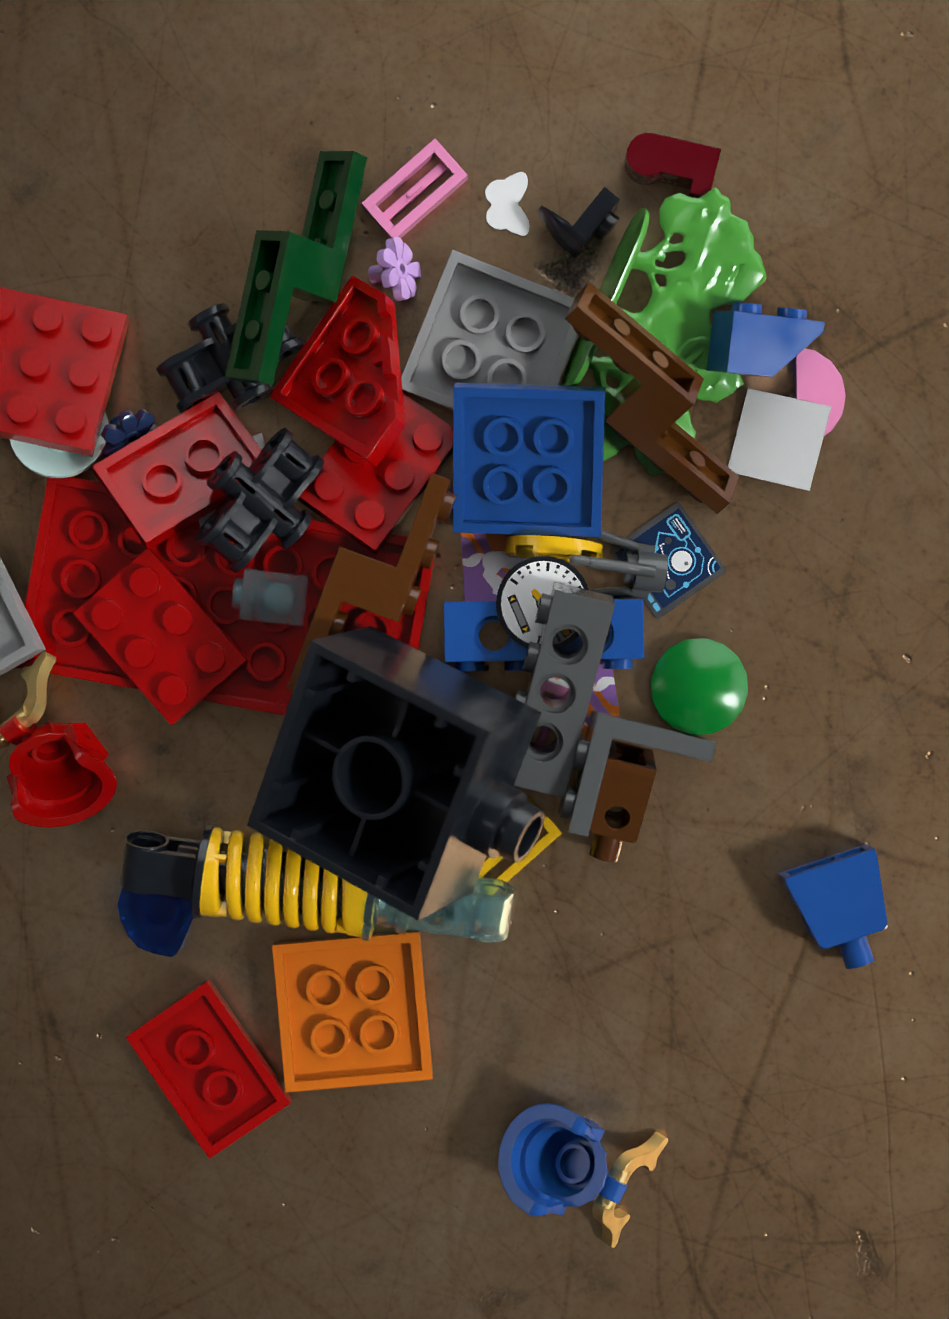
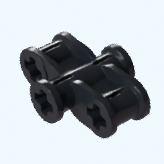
M226 303L211 306L191 318L187 325L191 331H197L202 342L173 355L156 368L159 376L167 378L179 402L176 407L180 413L185 412L215 393L220 392L221 394L228 389L234 398L231 405L235 411H239L261 401L274 390L271 385L247 383L248 386L245 387L242 382L225 377L236 323L232 324L227 316L230 309ZM287 321L279 354V362L292 356L305 345L301 337L294 336ZM215 327L217 328L222 339L224 340L223 344L220 343L216 333L214 332ZM184 372L192 385V389H190L185 378L183 377Z
M287 428L279 430L266 443L249 468L242 463V455L237 451H233L219 463L208 479L207 486L213 491L220 489L227 497L203 523L196 534L195 541L200 546H210L228 561L227 567L234 573L242 570L254 558L271 532L278 537V545L286 549L303 535L312 520L310 512L306 509L299 511L293 504L318 476L324 466V460L319 455L311 456L293 441V434ZM223 534H224L225 536H227L231 541H233L234 544H232L229 540H227V539L223 536Z

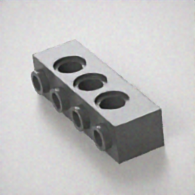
M554 582L551 595L542 593L535 623L543 624L539 643L529 642L523 671L530 672L531 675L527 690H517L515 699L542 712L536 727H550L555 731L556 737L552 743L546 746H538L530 742L514 786L565 798L615 607L613 596ZM572 629L579 633L581 642L578 647L572 651L557 649L552 641L559 631ZM550 678H560L568 684L569 688L561 698L550 699L540 691L542 684Z

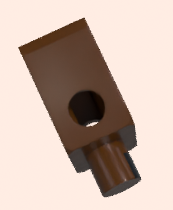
M612 740L589 831L594 834L589 852L590 856L605 862H618L623 841L636 843L657 772L653 750ZM615 806L624 808L618 812L608 810Z

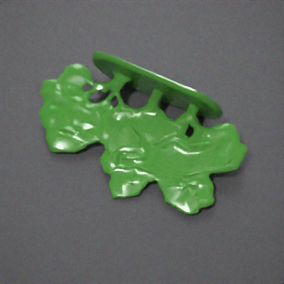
M715 187L699 199L688 197L680 192L665 198L659 209V224L664 231L665 239L656 247L646 252H641L640 248L648 229L650 215L645 207L639 209L622 236L599 290L617 304L631 269L646 272L652 287V295L648 305L643 311L631 313L625 309L622 310L704 378L696 399L710 400L717 403L733 394L736 389L744 385L740 374L707 371L712 328L709 320L711 310L725 304L732 305L733 302L745 300L765 282L767 275L761 256L754 249V236L749 229L748 221L731 214L729 198L722 195L719 189ZM673 233H679L683 236V242L672 244L669 240ZM683 251L685 253V260L679 266L669 269L655 266L656 260L664 262L666 257L664 253ZM655 274L665 275V287H660L655 281ZM579 336L567 364L562 386H578L587 369H592L597 383L596 387H606V419L616 394L634 377L619 370L609 356H594L597 346ZM607 374L620 380L618 388L614 389L608 386L606 383ZM688 410L675 423L694 438L696 431L691 423V416ZM607 422L604 424L603 462L617 454L625 446L633 445L630 441L621 439ZM634 446L637 460L646 468L649 475L655 476L664 473L653 465L648 456Z

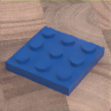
M455 383L453 387V493L457 494L453 505V532L601 537L606 387Z

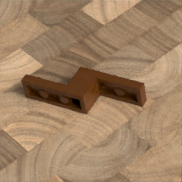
M589 282L576 295L565 320L573 326L575 332L581 338L594 343L606 353L619 370L634 377L616 394L605 422L613 428L614 432L621 439L630 441L648 456L657 469L667 472L684 486L693 499L704 503L718 514L730 504L739 476L675 423L695 404L704 378Z
M431 473L397 567L339 546L287 689L294 691L311 640L343 633L348 619V614L341 612L344 602L399 623L403 613L409 616L413 615L422 588L414 585L420 567L430 569L439 545V541L431 538L437 521L441 520L447 523L457 494L449 492L451 486L450 479Z

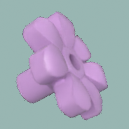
M400 237L389 238L385 241L386 249L377 252L378 265L369 267L368 276L373 285L383 284L384 288L391 287L395 300H407L414 297L417 292V285L414 279L421 278L419 262H410L413 253Z

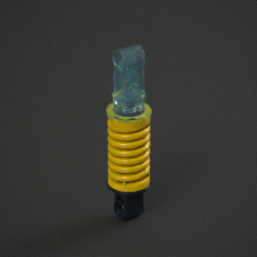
M207 823L201 840L167 836L145 830L129 832L124 836L120 886L124 890L135 894H159L191 899L192 915L196 918H202L203 916L227 917L228 912L229 917L233 920L240 921L247 915L250 922L260 923L266 918L267 923L274 926L280 925L284 920L288 927L298 928L303 922L304 927L310 931L318 930L322 924L323 930L327 933H346L349 936L361 937L362 940L366 941L370 940L376 926L382 925L388 928L394 927L396 933L406 934L407 929L433 934L469 937L490 943L501 942L508 937L515 889L511 884L502 880L479 878L472 893L417 921L287 848V852L283 851V846L272 839H269L268 849H264L265 837L261 833L251 835L247 854H245L246 837L241 830L223 831L216 824ZM225 845L228 846V851H224ZM435 917H439L440 921L436 922Z

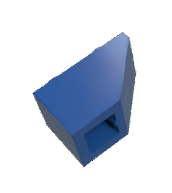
M733 302L732 311H713L707 371L773 377L824 332L825 322L806 320L807 310L778 307L777 316L762 314V305Z

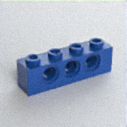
M614 599L615 607L601 657L603 659V669H633L632 659H644L643 599ZM496 601L444 602L445 662H455V669L459 671H485V661H504V671H522L528 648L518 644L510 636L507 644L501 650L490 651L483 647L479 639L482 627L490 622L500 623ZM579 635L572 642L558 649L561 651L574 650L580 644Z

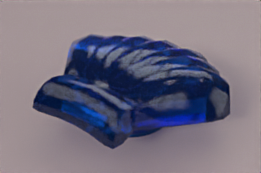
M122 888L117 904L120 921L127 935L136 946L153 954L173 957L177 954L192 920L196 918L192 915V900L188 898L159 894H135Z

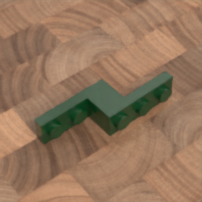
M320 151L302 236L291 231L256 230L227 365L226 378L238 382L273 385L276 368L279 363L286 321L289 316L291 297L293 296L305 301L337 302L359 194L363 183L367 162L366 156L355 151Z

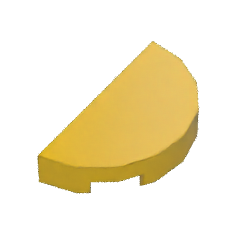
M517 535L506 538L505 555L525 559L537 556H550L571 563L570 557L572 555L603 558L604 546L593 541L575 538Z

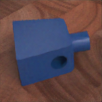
M864 844L778 873L782 885L816 946L822 950L838 945L846 969L862 967L874 961L867 935L886 929L888 924L875 848Z

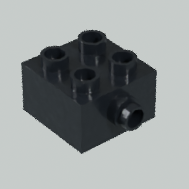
M372 626L313 639L309 644L247 826L419 921L472 893L486 856L494 859L500 855L518 863L528 855L536 843L543 827L544 812L528 802L526 793L513 786L542 712Z

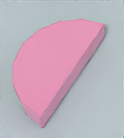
M804 349L794 358V398L831 406L824 436L833 430L843 414L846 398L843 379L832 361L815 350Z

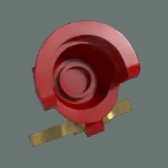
M45 651L41 652L32 666L23 667L20 671V676L27 683V698L22 707L0 725V748H6L10 746V743L17 745L9 757L11 773L6 776L13 795L10 805L12 806L14 818L30 826L53 828L81 822L101 811L113 798L117 788V779L114 772L104 761L109 756L107 750L86 722L61 723L48 720L45 724L36 725L46 708L47 681L56 661L55 656Z

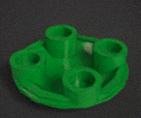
M707 638L686 639L669 647L657 661L651 678L652 701L659 716L674 729L691 735L713 734L729 726L742 712L748 695L747 673L739 657L724 644Z

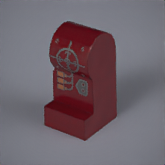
M643 133L637 135L630 142L625 157V169L627 175L634 182L641 185H650L659 181L690 189L688 197L699 199L711 191L721 149L656 133Z

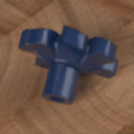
M145 409L139 410L136 415L130 410L119 413L118 416L110 421V424L104 426L101 433L102 437L108 442L102 450L103 455L108 457L159 427L154 424V416Z

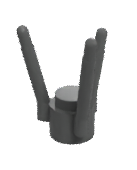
M601 529V537L594 538L633 552L636 555L627 554L625 562L581 555H572L570 557V562L573 565L623 573V583L632 584L631 586L591 589L589 591L610 595L613 598L635 597L647 599L649 592L662 593L664 590L668 555L655 553V545L637 543Z

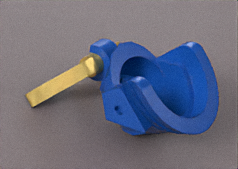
M550 1103L534 1105L522 1111L506 1129L498 1154L499 1176L510 1200L528 1215L545 1216L548 1213L563 1215L567 1207H580L597 1197L593 1204L592 1215L602 1225L601 1240L612 1248L615 1247L621 1229L630 1218L628 1213L620 1208L615 1209V1206L620 1203L628 1187L627 1182L635 1169L643 1166L649 1171L654 1170L657 1157L668 1143V1138L655 1132L643 1145L622 1153L614 1162L610 1171L607 1170L606 1162L608 1152L604 1150L600 1142L605 1130L595 1121L563 1106Z

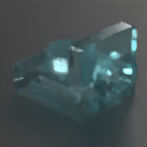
M245 569L243 579H235L232 607L240 609L239 619L304 626L309 577Z

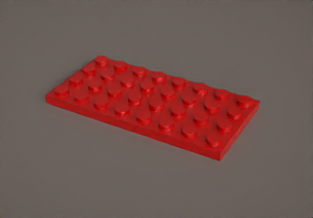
M74 477L47 478L25 608L46 648L45 652L56 657L50 674L139 689L73 614L146 550V547L106 490L97 481ZM198 520L151 548L248 659L245 664L202 701L285 715L293 693L292 690L287 689L339 546L397 567L408 537L391 534L378 553L374 555L332 524L311 520L303 535L286 549L278 545V537L271 532L254 558L242 570L236 573L227 567L228 561L210 546H200L195 541L196 534L201 528ZM223 534V536H224L227 540H229L232 544H234L233 541H231L227 536H225V535ZM435 556L430 569L423 567L419 569L414 585L422 588L412 616L403 613L399 623L344 602L341 612L347 613L348 619L343 632L372 626L419 650ZM41 653L15 668L22 669L23 667L32 666Z

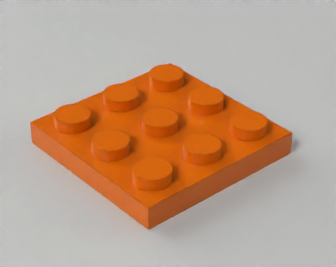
M420 929L364 934L362 938L342 936L273 943L272 952L285 1093L433 1079Z

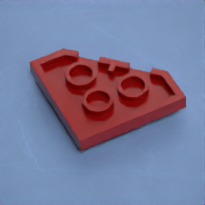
M352 275L339 293L337 302H333L269 397L376 467L405 427L395 302L385 293Z

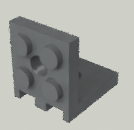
M592 710L586 738H580L572 768L577 770L574 786H568L565 798L561 797L558 814H560V818L565 819L564 824L568 832L588 837L612 738L708 762L713 760L717 742Z

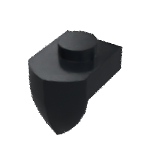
M604 187L574 225L544 206H541L538 211L544 225L558 245L574 258H577L594 237L602 242L620 219L614 214L620 199Z

